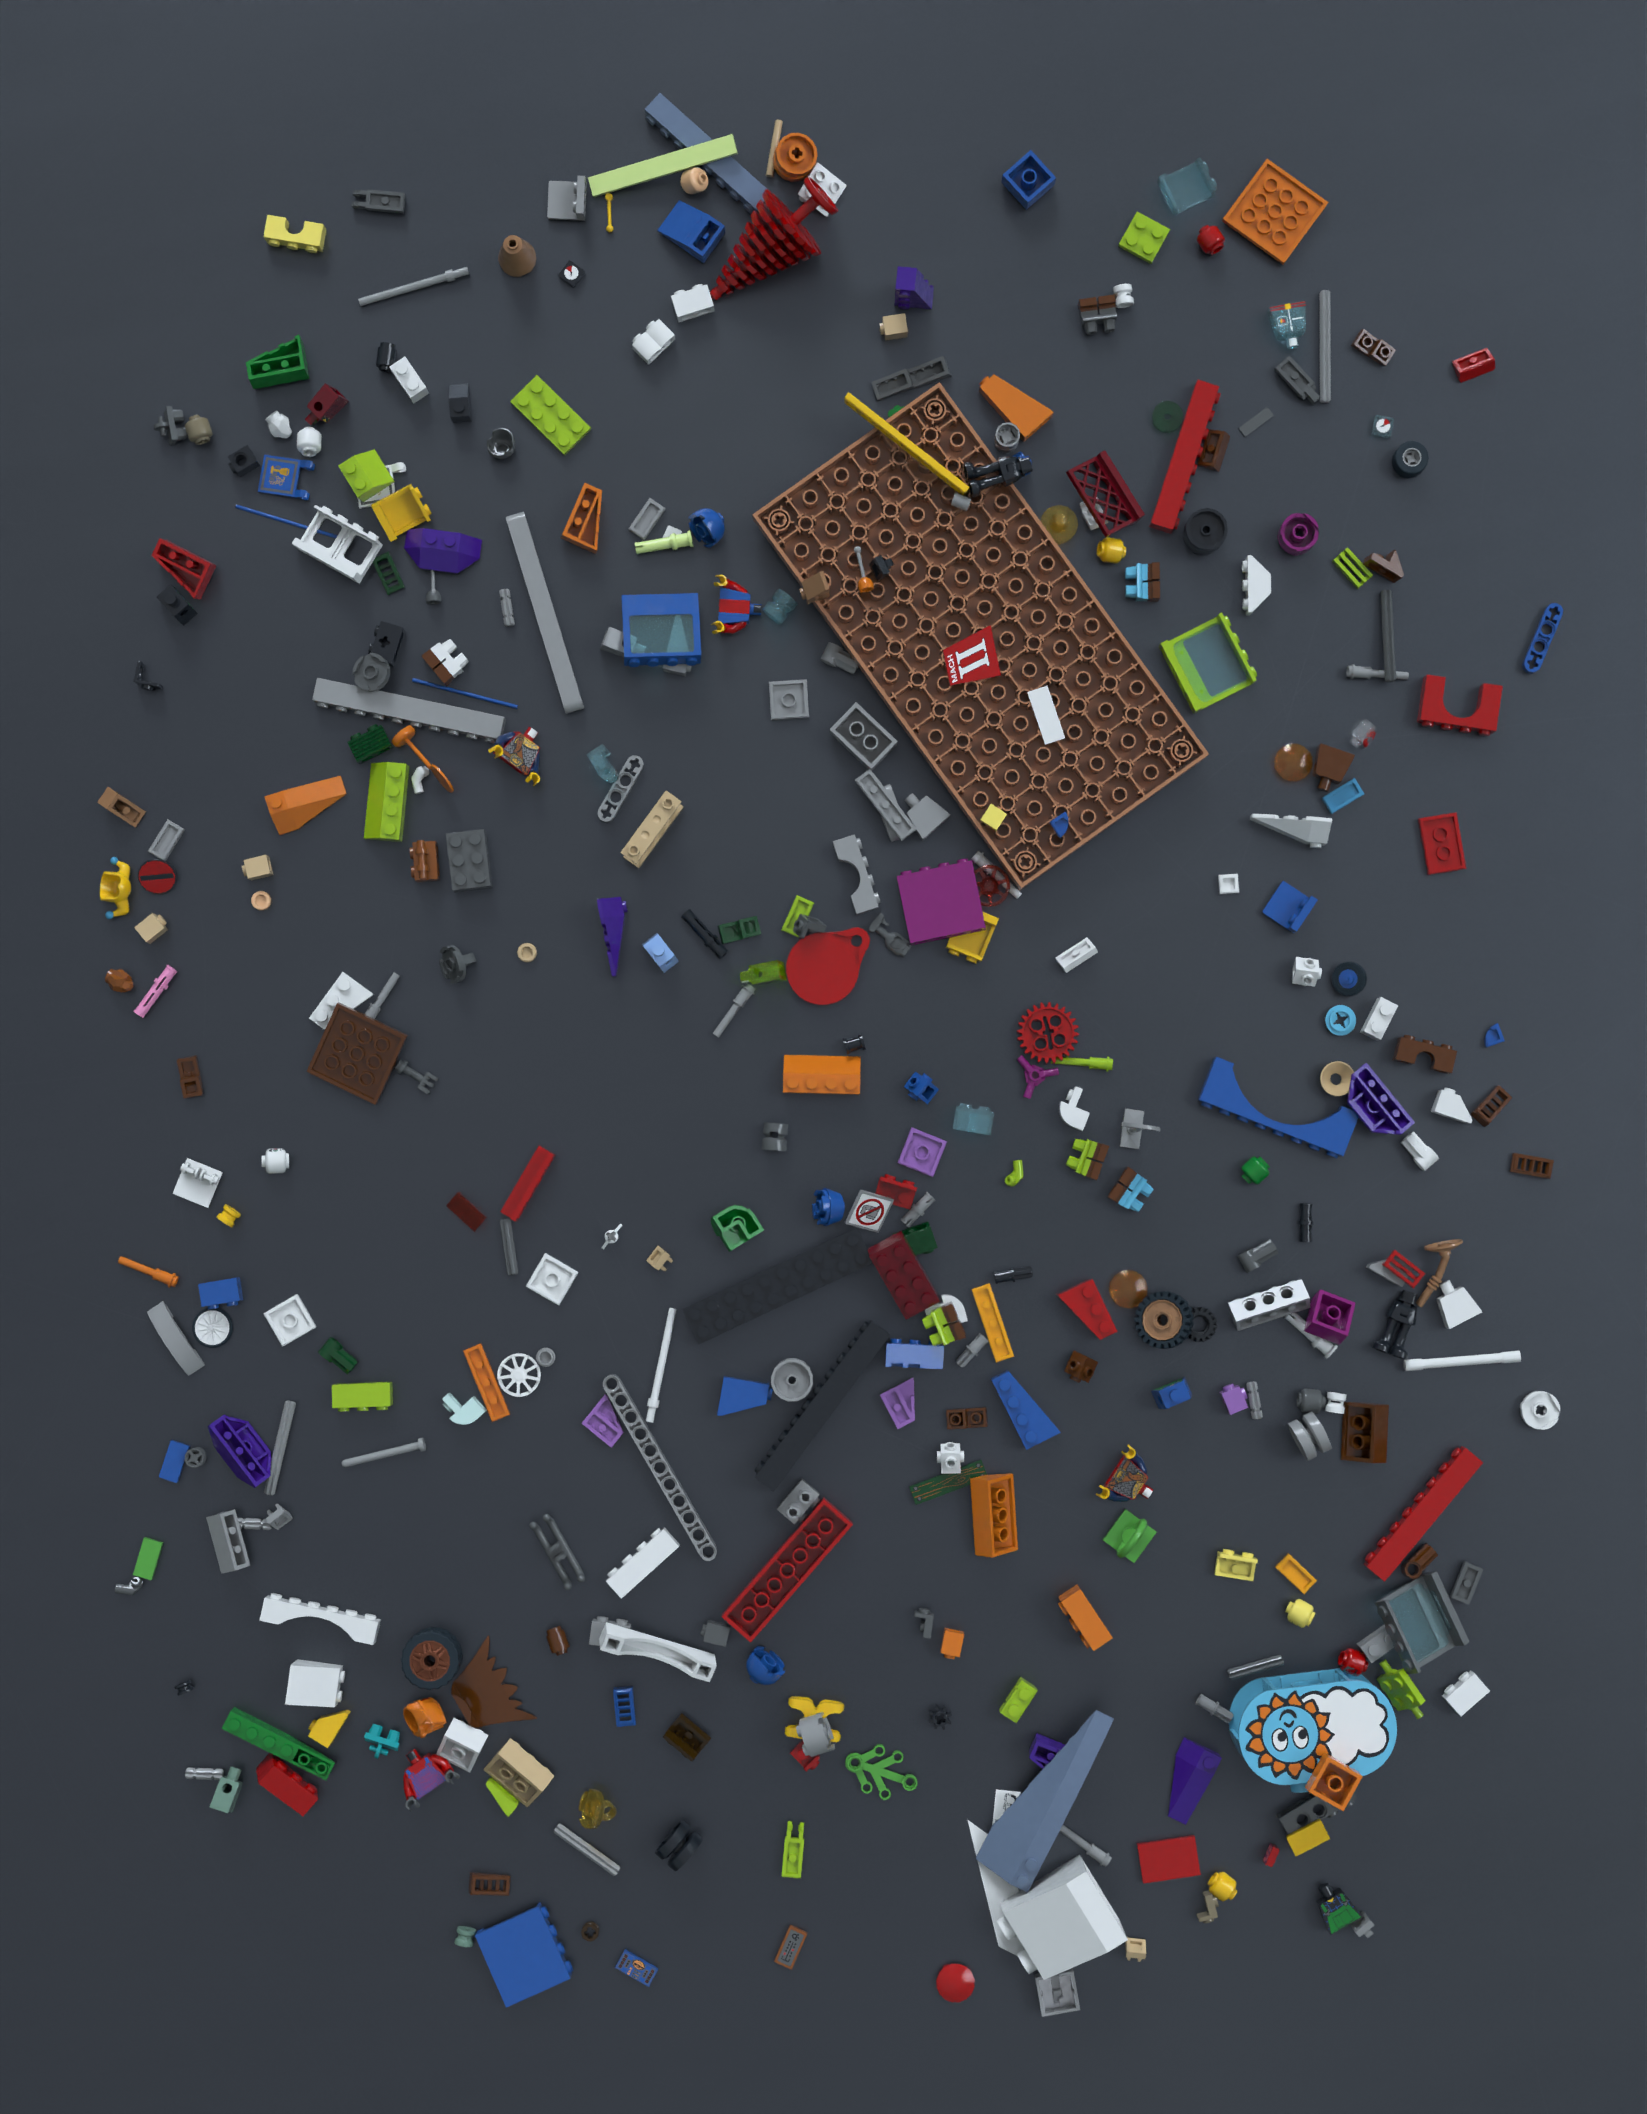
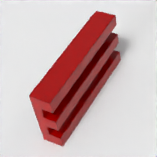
M1393 1250L1382 1264L1412 1289L1415 1288L1426 1274L1396 1250ZM1395 1256L1416 1271L1419 1274L1418 1277L1393 1258ZM1392 1262L1395 1266H1397L1400 1270H1402L1415 1281L1412 1283L1401 1273L1395 1270L1392 1266H1390L1389 1263Z

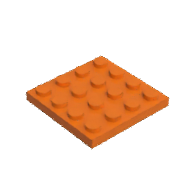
M1266 159L1224 216L1222 222L1284 265L1329 202L1272 161Z

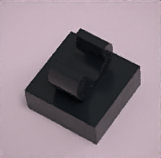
M882 555L875 557L869 563L877 581L884 579L889 574L891 566L894 565L891 558L884 560Z

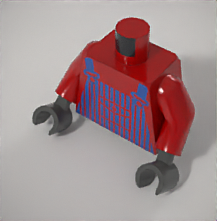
M416 1749L405 1755L411 1763L406 1768L403 1776L404 1793L407 1800L406 1808L412 1812V1804L415 1803L416 1808L420 1807V1804L415 1800L416 1798L417 1800L444 1781L454 1784L452 1782L453 1776L457 1779L460 1778V1775L454 1772L446 1758L431 1753L420 1757Z

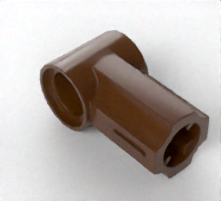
M1425 1543L1409 1560L1403 1562L1401 1565L1402 1574L1409 1578H1418L1438 1554L1431 1546ZM1413 1564L1415 1572L1410 1575L1407 1569L1409 1565Z

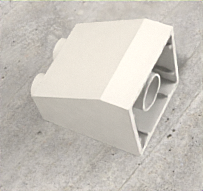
M1080 1854L1032 1883L1028 1893L1021 1890L1003 1901L1001 1907L1004 1915L997 1919L1008 1941L1017 1936L1025 1948L1018 1952L1017 1955L1028 1974L1038 1970L1044 1980L1108 1953L1128 1940L1121 1921Z

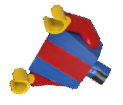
M722 574L716 575L715 577L720 579V583L714 582V586H722L723 588H720L718 621L711 624L715 625L717 630L712 631V633L734 634L745 628L746 624H749L750 615H761L762 604H751V594H748L745 588L734 581L726 579Z

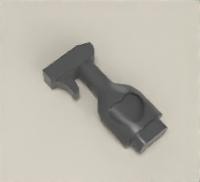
M880 912L871 923L869 932L878 933L885 939V945L897 956L904 957L912 946L899 933H889L880 926L881 923L889 926V923L884 919V915Z

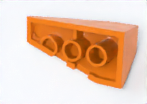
M337 776L264 797L279 835H283L300 829L305 823L318 816L320 812L333 805L347 793L342 777Z

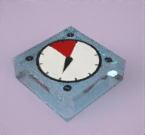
M1375 415L1371 435L1390 438L1394 418Z

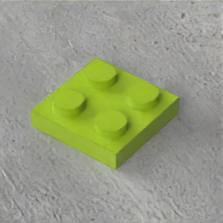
M1137 211L1118 246L1152 264L1170 229Z

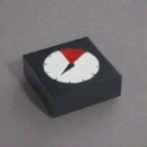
M569 260L558 276L574 288L585 274V271Z

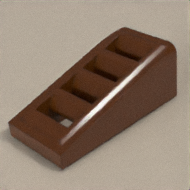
M1497 1085L1476 1107L1471 1116L1483 1127H1486L1513 1097L1500 1085ZM1496 1093L1504 1100L1503 1102L1495 1096ZM1491 1099L1499 1106L1498 1108L1490 1101ZM1485 1105L1488 1106V1107L1493 1111V1113H1491V1112H1490L1486 1107H1484V1106H1485Z
M1513 1153L1509 1172L1550 1179L1554 1160ZM1519 1158H1522L1521 1169H1517ZM1527 1160H1530L1529 1169L1526 1171ZM1535 1161H1537V1171L1533 1172ZM1543 1163H1546L1545 1171H1544V1174H1543V1173H1541V1172H1542Z
M470 1873V1895L509 1896L510 1875ZM476 1879H479V1889L475 1888ZM484 1880H487V1889H483ZM492 1880H495V1890H491ZM500 1880H503V1890H499Z

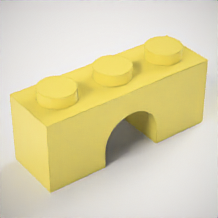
M267 215L263 237L270 246L279 247L284 245L292 250L302 248L310 253L323 252L326 236L324 224L305 221L303 230L300 233L291 234L288 232L289 222L285 217Z

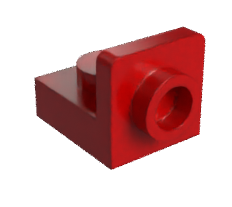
M802 1739L790 1751V1754L807 1772L809 1769L813 1770L818 1766L820 1755L814 1757L810 1755L805 1756L802 1748L804 1744Z

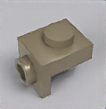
M1208 1890L1202 1892L1207 1911L1196 1914L1198 1921H1203V1923H1210L1214 1921V1918H1218L1216 1907H1219L1217 1897Z

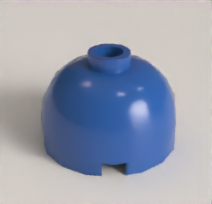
M702 508L688 517V519H691V522L688 524L692 534L699 542L702 539L706 543L703 546L711 548L723 538L725 525L724 518L720 513L709 508Z
M757 1646L747 1658L746 1668L750 1679L754 1683L761 1685L774 1684L785 1673V1670L783 1671L785 1665L773 1651L770 1650L768 1653L764 1651L766 1647Z

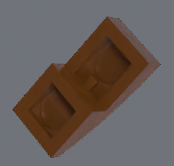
M197 1055L178 1058L177 1065L181 1078L180 1085L183 1098L203 1095Z

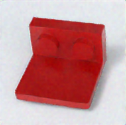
M885 1174L884 1177L880 1176L875 1194L894 1199L893 1205L910 1210L918 1188L914 1187L915 1183L908 1180H903L901 1183L895 1181L896 1177Z

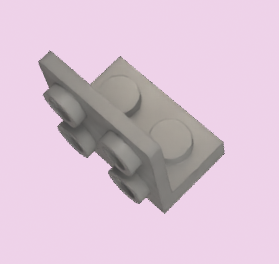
M577 176V182L549 181L548 219L585 221L587 193L585 176Z

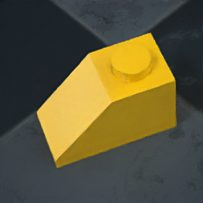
M347 1709L323 1715L318 1720L314 1719L308 1728L310 1730L308 1737L328 1748L351 1711Z

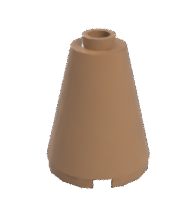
M510 235L505 238L501 246L498 261L506 274L513 277H522V275L530 273L534 268L536 253L530 243L516 235Z

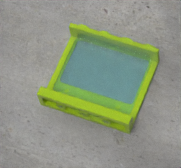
M1222 612L1217 617L1159 645L1193 714L1257 681V673L1254 667H1250L1247 662L1249 660L1247 653L1244 649L1241 650L1238 644L1240 640L1236 633H1232L1230 620Z

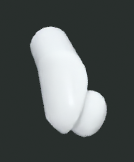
M426 766L417 767L411 777L414 794L424 792L421 781L429 775V769Z

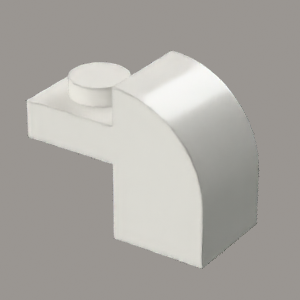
M1075 1086L1067 1094L1066 1100H1068V1104L1062 1101L1059 1103V1115L1065 1124L1083 1131L1090 1113L1076 1107L1083 1089Z
M941 1295L942 1303L938 1302L925 1309L927 1316L932 1310L952 1301L961 1323L968 1321L963 1304L952 1295Z

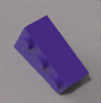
M900 266L897 268L894 306H898L899 309H909V307L932 309L934 287L929 285L928 280H923L924 275L917 268Z
M1036 1733L1029 1749V1758L1043 1769L1065 1744Z

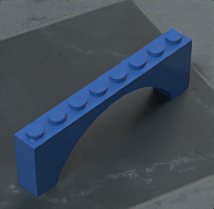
M1214 1057L1198 1097V1101L1202 1102L1201 1106L1209 1109L1216 1107L1220 1109L1219 1113L1230 1116V1113L1237 1116V1120L1248 1123L1249 1120L1255 1123V1127L1266 1130L1267 1127L1272 1129L1273 1134L1277 1136H1290L1291 1141L1298 1144L1305 1142L1309 1144L1308 1148L1316 1151L1323 1149L1327 1151L1326 1155L1333 1158L1344 1156L1358 1120V1116L1353 1110L1340 1106L1337 1112L1329 1117L1305 1125H1290L1274 1121L1258 1112L1244 1097L1235 1079L1234 1063Z

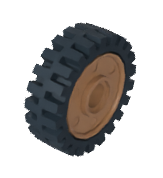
M1161 1291L1150 1294L1143 1299L1135 1312V1327L1139 1332L1138 1335L1143 1338L1145 1343L1160 1349L1173 1348L1182 1344L1188 1338V1335L1191 1334V1328L1194 1325V1322H1192L1194 1316L1191 1313L1192 1309L1188 1306V1302L1173 1292ZM1162 1315H1166L1168 1318L1166 1325H1163L1160 1321Z

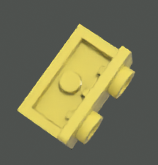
M1229 1549L1217 1552L1214 1575L1248 1581L1254 1580L1256 1563H1258V1559L1254 1557V1554L1242 1552V1555L1234 1554L1235 1551Z

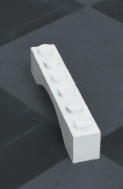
M271 1593V1595H267L264 1598L259 1621L279 1625L297 1617H319L340 1626L354 1641L374 1645L377 1640L381 1619H376L377 1616L373 1614L362 1616L358 1615V1612L354 1610L339 1611V1608L336 1606L328 1605L325 1608L321 1607L320 1603L309 1601L307 1604L302 1603L299 1598L290 1597L288 1600L282 1598L280 1594Z
M607 1622L599 1638L600 1650L615 1655H640L654 1658L682 1670L693 1678L707 1682L711 1681L717 1666L715 1654Z

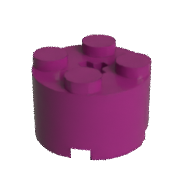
M1295 513L1288 516L1282 523L1277 539L1285 552L1293 556L1307 553L1318 540L1319 527L1316 520L1309 514ZM1301 532V536H1296L1295 534Z

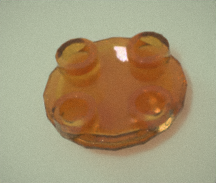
M1288 744L1277 752L1274 768L1284 779L1298 782L1310 773L1313 766L1312 756L1304 746Z
M1121 1271L1110 1281L1109 1291L1111 1298L1120 1307H1137L1147 1296L1148 1287L1146 1280L1136 1271Z

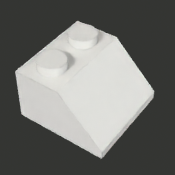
M453 1718L436 1754L446 1758L450 1763L471 1772L488 1735L480 1729L471 1727L462 1720Z

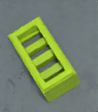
M490 1777L486 1782V1786L505 1815L509 1817L517 1808L519 1801Z

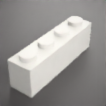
M665 1527L662 1530L659 1528L650 1535L652 1539L648 1543L643 1541L636 1548L637 1553L633 1556L629 1554L621 1561L623 1565L619 1569L614 1567L607 1574L609 1578L606 1582L621 1599L680 1546Z

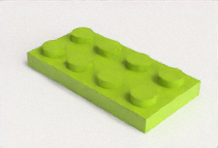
M538 375L510 401L564 456L591 430V427Z

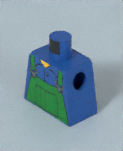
M1185 1377L1151 1391L1158 1409H1167L1192 1398V1393Z

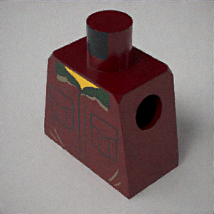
M325 383L308 403L307 407L312 412L305 420L312 427L319 420L327 423L349 401L336 388Z

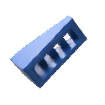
M633 1686L614 1687L613 1697L617 1727L636 1725ZM629 1694V1697L619 1698L618 1695ZM619 1702H630V1705L619 1706ZM630 1709L631 1712L620 1713V1710ZM631 1716V1720L620 1721V1717Z

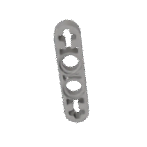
M632 755L627 759L598 809V817L602 822L609 823L613 821L642 772L644 763L639 756ZM639 760L638 764L640 767H635L632 771L636 774L634 777L629 772H625L626 769L631 770V761ZM623 776L631 778V783L628 786L621 785L620 779ZM614 792L621 794V800L617 803L611 801V795ZM608 801L612 806H616V809L611 808L609 812L611 817L604 819L602 811H607L609 805H606Z

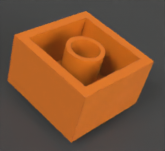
M1324 1752L1305 1788L1308 1792L1344 1812L1363 1776L1357 1770Z

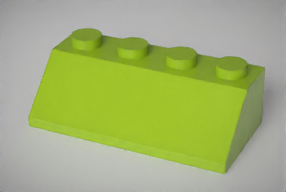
M393 762L371 763L364 839L402 842L409 766L407 764Z

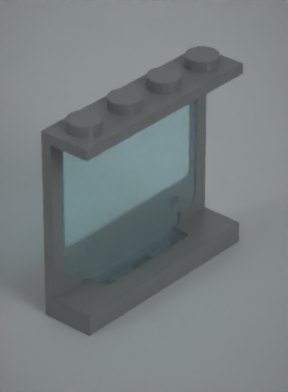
M1437 1571L1426 1572L1375 1602L1377 1612L1385 1624L1386 1632L1390 1635L1394 1649L1398 1653L1407 1674L1420 1673V1667L1455 1646H1464L1469 1643V1639Z

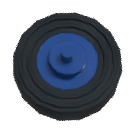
M1345 962L1335 968L1332 975V983L1340 994L1345 996L1357 995L1366 986L1367 975L1361 965L1355 962Z

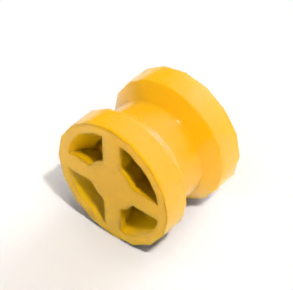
M225 1204L222 1213H219L216 1217L229 1227H233L234 1221L241 1214Z

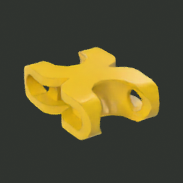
M791 1696L788 1698L789 1706L801 1710L804 1717L824 1712L822 1717L826 1718L829 1714H840L845 1706L842 1702L824 1699L815 1707L813 1700L809 1697ZM788 1725L785 1728L784 1734L786 1736L802 1739L797 1734V1725ZM831 1729L834 1739L830 1741L839 1742L841 1740L840 1732Z

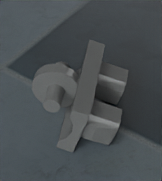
M166 406L164 411L165 422L163 416L158 417V423L153 426L154 430L160 431L161 436H166L167 430L169 445H175L177 441L185 440L187 437L185 427H175V422H183V411L172 410V406Z

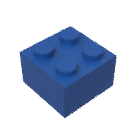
M1030 150L1002 175L1001 183L1027 210L1055 185L1056 177Z

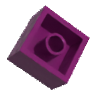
M1320 1289L1311 1300V1308H1309L1304 1331L1340 1345L1349 1334L1356 1303Z

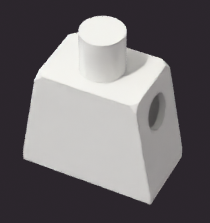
M1450 1280L1440 1284L1444 1295L1436 1298L1447 1329H1451L1482 1313L1479 1306L1464 1287L1460 1286L1454 1289Z

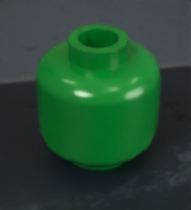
M1252 1156L1241 1167L1244 1173L1242 1177L1249 1184L1253 1182L1259 1185L1269 1176L1270 1166L1260 1156L1258 1158Z

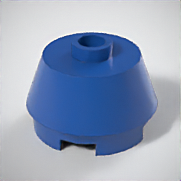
M827 1188L816 1190L814 1195L817 1198L816 1203L812 1204L813 1218L818 1219L817 1225L828 1226L841 1221L845 1211L842 1195Z

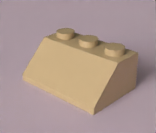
M511 1738L483 1769L526 1807L544 1791L554 1778V1775L548 1768L541 1765L533 1755L527 1753L519 1743Z

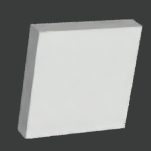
M545 1253L526 1287L553 1303L560 1305L579 1272Z
M298 1294L263 1313L282 1347L317 1327Z

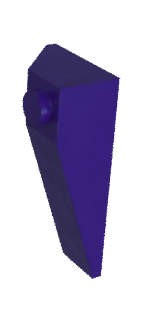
M621 897L597 899L613 978L617 977L625 912H628L626 901H622Z
M1185 1737L1175 1755L1168 1816L1186 1825L1222 1758L1218 1753Z

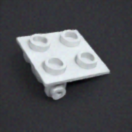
M818 162L809 175L826 192L834 204L847 186ZM804 184L797 194L800 196L799 200L803 203L812 196ZM821 205L816 208L825 217L829 215Z
M187 1158L185 1164L183 1163L180 1168L182 1172L172 1194L208 1208L223 1172Z

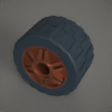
M429 1627L420 1630L403 1648L401 1668L405 1674L404 1676L412 1685L420 1689L432 1690L446 1686L458 1673L462 1664L463 1652L460 1643L448 1630L439 1627ZM428 1655L433 1656L435 1662L430 1661Z

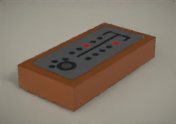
M789 1925L774 1962L792 1970L808 1932Z

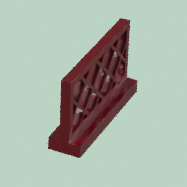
M1105 450L1066 472L1105 537L1137 523L1145 515ZM1090 464H1094V466L1097 469V474L1088 471ZM1074 473L1084 474L1083 481L1078 480ZM1087 476L1096 478L1095 485L1086 482ZM1100 480L1105 482L1107 490L1099 487ZM1085 487L1094 490L1093 497L1085 493ZM1097 492L1106 494L1105 502L1096 499ZM1110 496L1115 498L1117 506L1109 503ZM1095 503L1104 506L1103 513L1097 512ZM1107 508L1116 511L1115 518L1106 515ZM1119 513H1124L1128 521L1120 520ZM1105 520L1114 522L1113 529L1108 530Z

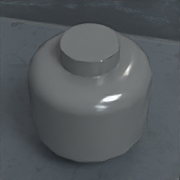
M1304 1388L1301 1390V1393L1298 1392L1296 1406L1300 1408L1302 1413L1312 1411L1314 1414H1318L1321 1408H1325L1326 1398L1322 1396L1319 1389Z

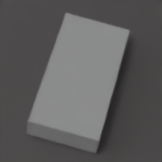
M649 498L628 528L629 531L645 541L666 510L665 507Z
M167 819L148 852L166 861L185 829Z

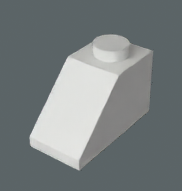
M1444 1088V1090H1438L1431 1112L1471 1124L1472 1118L1461 1096L1455 1094L1456 1091L1453 1089Z

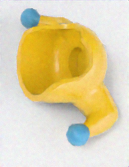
M112 857L110 862L113 865H117L119 871H104L100 882V900L114 902L117 906L115 911L106 912L105 917L107 919L126 915L130 910L128 896L131 892L129 880L130 866L119 861L116 857Z

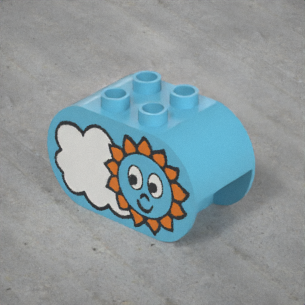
M1340 1668L1256 1678L1246 1683L1237 1692L1230 1707V1712L1234 1714L1229 1723L1230 1736L1234 1746L1248 1766L1258 1776L1268 1782L1278 1785H1290V1790L1294 1793L1308 1792L1305 1785L1324 1752L1357 1770L1362 1776L1374 1772L1385 1763L1392 1753L1397 1737L1396 1717L1386 1696L1362 1674L1352 1676L1342 1672Z

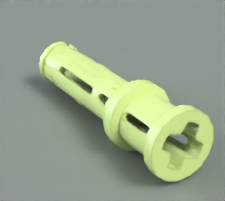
M691 530L677 535L672 533L670 537L635 542L637 555L669 548L678 550L680 547H694Z

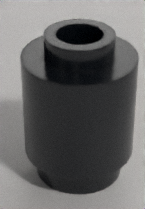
M387 342L380 343L376 359V367L380 371L390 372V366L396 362V345Z

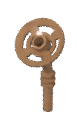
M1462 1239L1436 1242L1424 1247V1250L1439 1252L1442 1258L1435 1275H1432L1433 1279H1429L1430 1282H1427L1428 1286L1416 1302L1419 1307H1423L1432 1292L1440 1286L1439 1283H1442L1441 1279L1450 1259L1451 1250L1460 1246L1463 1243Z

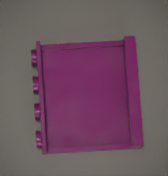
M960 859L957 860L956 864L949 865L948 862L938 864L937 868L933 869L930 866L922 867L919 869V872L912 873L909 870L901 872V875L897 876L911 946L986 930L972 860Z

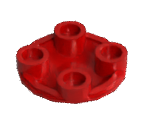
M946 1964L937 1976L936 1987L939 1994L949 2002H962L972 1994L975 1987V1979L972 1971L966 1966Z

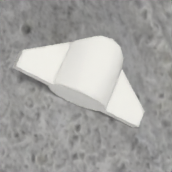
M619 1224L615 1230H609L605 1233L606 1242L601 1247L603 1250L608 1243H615L618 1240L619 1235L617 1232L623 1226L622 1224Z

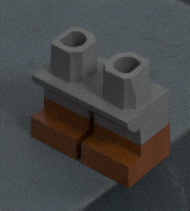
M1115 294L1099 296L1097 299L1096 297L1079 299L1078 309L1081 325L1085 327L1087 335L1097 334V325L1103 324L1104 332H1114L1117 319Z

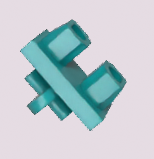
M373 1724L369 1733L366 1732L364 1738L365 1741L378 1745V1747L374 1745L369 1747L370 1751L375 1752L374 1758L378 1759L380 1754L388 1755L389 1750L383 1749V1747L398 1752L400 1732L390 1730L386 1739L380 1737L383 1727Z

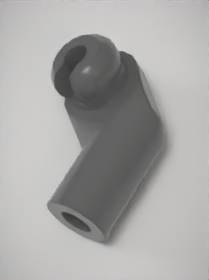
M135 1576L127 1585L117 1583L115 1593L134 1595L141 1589L143 1581L140 1577Z

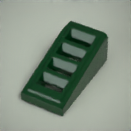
M388 551L375 557L372 563L387 595L404 588V583L390 552ZM388 559L389 562L379 566L378 562ZM391 566V570L382 573V569ZM392 573L395 574V577L385 580V576ZM398 581V584L388 587L389 583Z

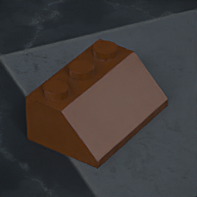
M1344 1402L1341 1460L1386 1463L1389 1405Z

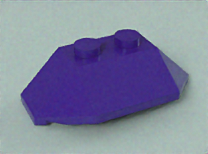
M427 528L409 529L406 532L404 549L420 569L458 574L480 559L482 540L456 532Z
M1367 1063L1363 1064L1351 1075L1347 1103L1371 1133L1401 1135L1415 1123Z
M223 1415L208 1426L214 1448L237 1478L255 1488L271 1476V1451L248 1421Z

